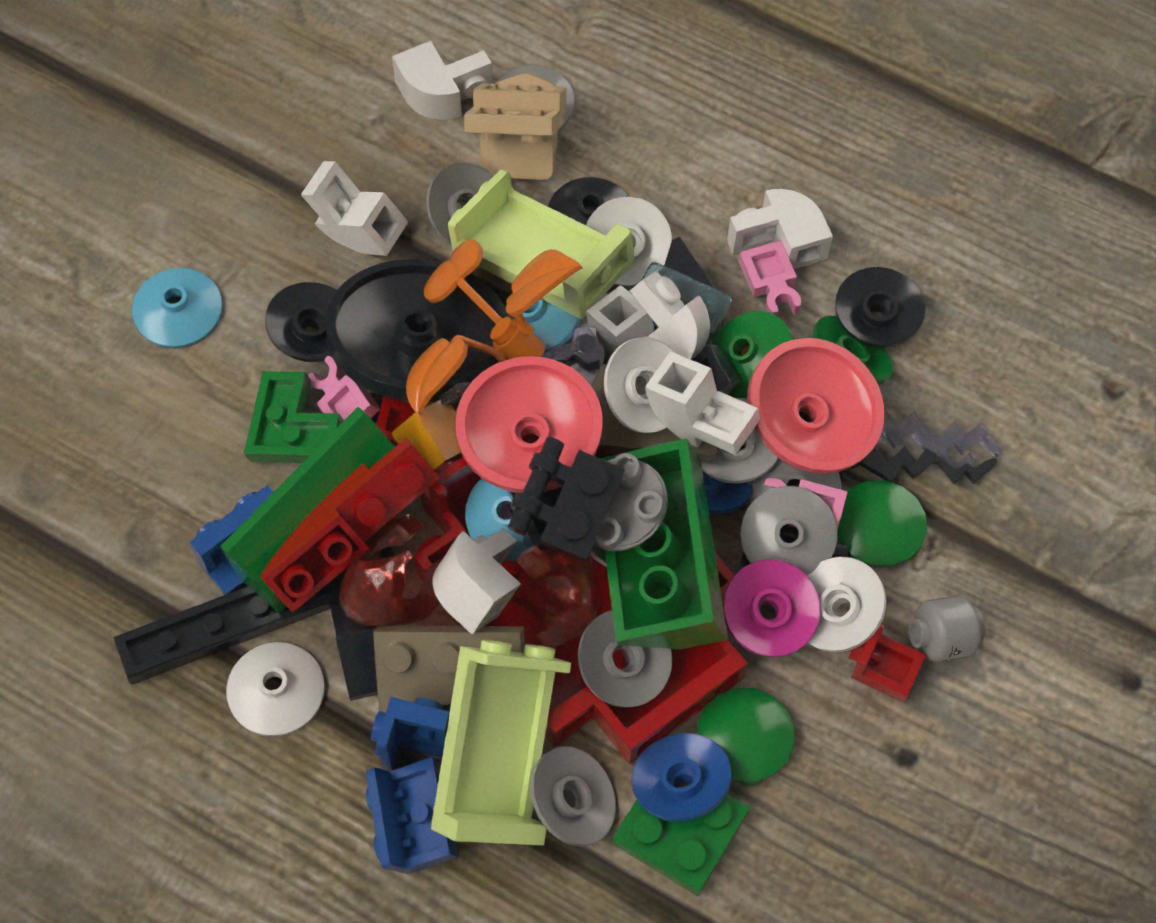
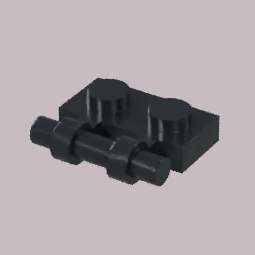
M547 437L541 451L535 452L528 467L532 472L523 492L516 493L512 502L511 509L514 510V513L507 528L517 534L526 535L532 520L546 525L539 542L540 545L586 564L625 469L581 450L578 451L572 467L566 466L558 461L565 444L556 438ZM550 480L564 485L554 508L541 502Z

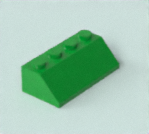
M357 407L220 546L237 576L279 614L287 606L260 577L272 557L300 523L344 479L363 463L368 469L395 448L361 408Z
M687 438L625 452L650 465L660 475L666 487L668 502L666 514L660 527L648 540L634 548L623 551L605 550L616 642L619 645L685 649L728 640L700 458ZM617 455L608 456L600 459L607 461L610 459H614Z

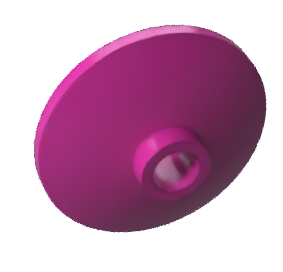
M761 560L747 565L732 578L724 594L723 610L727 628L742 647L754 654L764 657H782L792 654L808 643L818 627L820 601L814 585L800 569L784 561ZM767 603L774 607L776 613L774 619L768 620L761 615V604Z

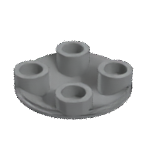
M629 453L620 454L614 459L607 460V462L624 468L625 472L593 545L599 549L623 551L644 543L658 530L666 514L668 498L662 478L650 465L638 460Z

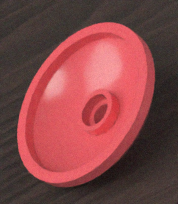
M801 338L791 340L772 349L760 361L751 376L747 401L748 404L758 408L761 418L755 426L756 433L766 447L785 463L806 472L820 474L836 473L849 469L859 463L877 444L884 424L882 394L870 370L858 357L845 348L821 339ZM799 412L807 414L810 418V423L804 421L800 417Z
M524 356L499 362L483 371L471 382L459 402L455 429L459 449L467 464L479 477L500 489L522 493L532 472L528 467L535 452L541 451L547 437L556 438L565 444L558 461L572 467L579 450L593 456L596 455L602 438L603 418L595 391L577 371L553 359ZM527 434H535L539 437L534 443H526L522 440ZM550 480L545 492L563 485Z

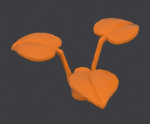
M473 239L465 240L458 245L451 253L450 259L444 261L430 276L424 288V296L429 302L437 303L448 297L459 286L496 324L490 333L494 347L461 335H456L450 342L442 338L432 344L417 359L408 374L406 395L413 410L420 416H423L424 409L429 400L446 384L464 362L468 348L493 356L498 362L504 361L505 358L542 357L545 351V343L533 333L534 328L526 321L523 313L568 277L583 269V267L576 260L558 250L550 249L540 253L520 271L512 283L511 289L513 294L507 298L506 312L511 317H515V319L512 320L510 317L502 319L464 279L481 263L483 256L481 245Z

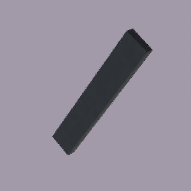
M385 534L366 541L365 543L370 548L293 613L286 607L279 614L247 586L113 637L129 683L131 685L327 611L330 609V605L355 600L403 582L402 571L387 535Z

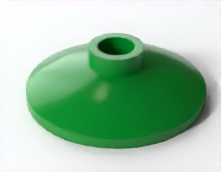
M765 311L743 313L724 325L714 339L712 345H718L722 348L741 382L740 385L728 394L729 396L747 399L751 376L760 361L775 347L794 340L787 324L776 315ZM750 344L748 352L741 356L743 349Z
M824 316L814 325V339L826 340L850 351L870 370L878 385L885 383L890 378L893 372V365L885 348L869 346L855 340L842 328L837 316Z

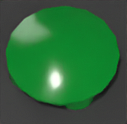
M886 480L865 481L851 487L847 491L837 529V538L840 543L848 545L846 551L849 558L857 559L868 566H895L919 553L927 532L926 513L918 499L903 486Z
M734 688L718 694L705 706L697 723V734L713 740L725 751L730 761L732 780L741 782L746 786L758 785L764 779L774 776L787 764L794 747V726L788 711L774 696L755 688Z

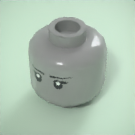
M952 596L926 600L919 604L914 613V619L909 623V638L912 645L918 648L920 652L926 654L925 658L929 661L939 663L966 659L975 654L980 643L984 640L985 622L981 611L966 598Z

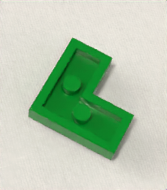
M262 372L244 449V455L250 462L303 463L344 421L342 416L336 413H304L311 385V379L306 372Z
M727 794L723 801L711 812L702 817L682 821L681 823L663 820L651 815L636 800L613 836L612 844L698 897L749 813L750 807Z

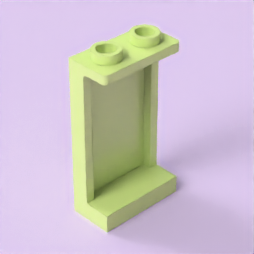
M500 169L489 181L483 183L472 199L463 208L455 211L448 222L453 251L465 240L473 239L477 241L483 249L482 261L479 267L510 283H513L516 276L531 260L546 250H558L576 260L583 269L577 271L542 297V300L579 319L586 315V311L595 305L635 262L632 230L616 224L607 235H604L515 191L512 188L510 173L503 169Z
M481 640L480 648L460 646L431 830L459 842L544 845L547 828L543 823L532 819L534 805L531 798L530 782L533 769L537 761L542 757L555 672L570 673L571 668L570 662L554 658V648L525 644L524 653L511 652L512 644L494 640Z

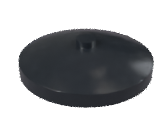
M403 259L368 267L350 277L338 288L329 303L326 314V341L335 363L355 383L376 394L396 400L408 401L406 395L408 374L417 359L432 344L442 338L450 342L456 335H461L494 347L490 333L496 324L459 286L444 300L437 303L429 302L424 296V288L430 276L442 262ZM471 273L464 278L502 319L508 317L503 302L491 287ZM468 348L467 356L462 365L446 384L433 395L429 402H436L450 395L464 393L479 374L499 362L493 356Z

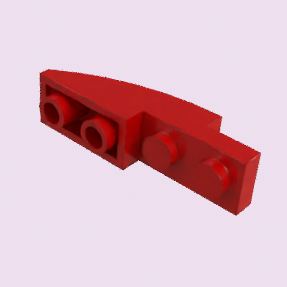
M405 438L371 468L368 469L363 463L344 479L287 538L261 573V579L293 613L370 548L365 541L437 482L440 477L411 442Z

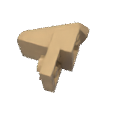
M527 71L500 80L495 84L482 83L473 90V108L464 114V132L477 133V139H480V167L487 170L493 176L500 169H503L510 173L511 178L549 179L555 170L558 129L564 124L567 86H557L555 83Z

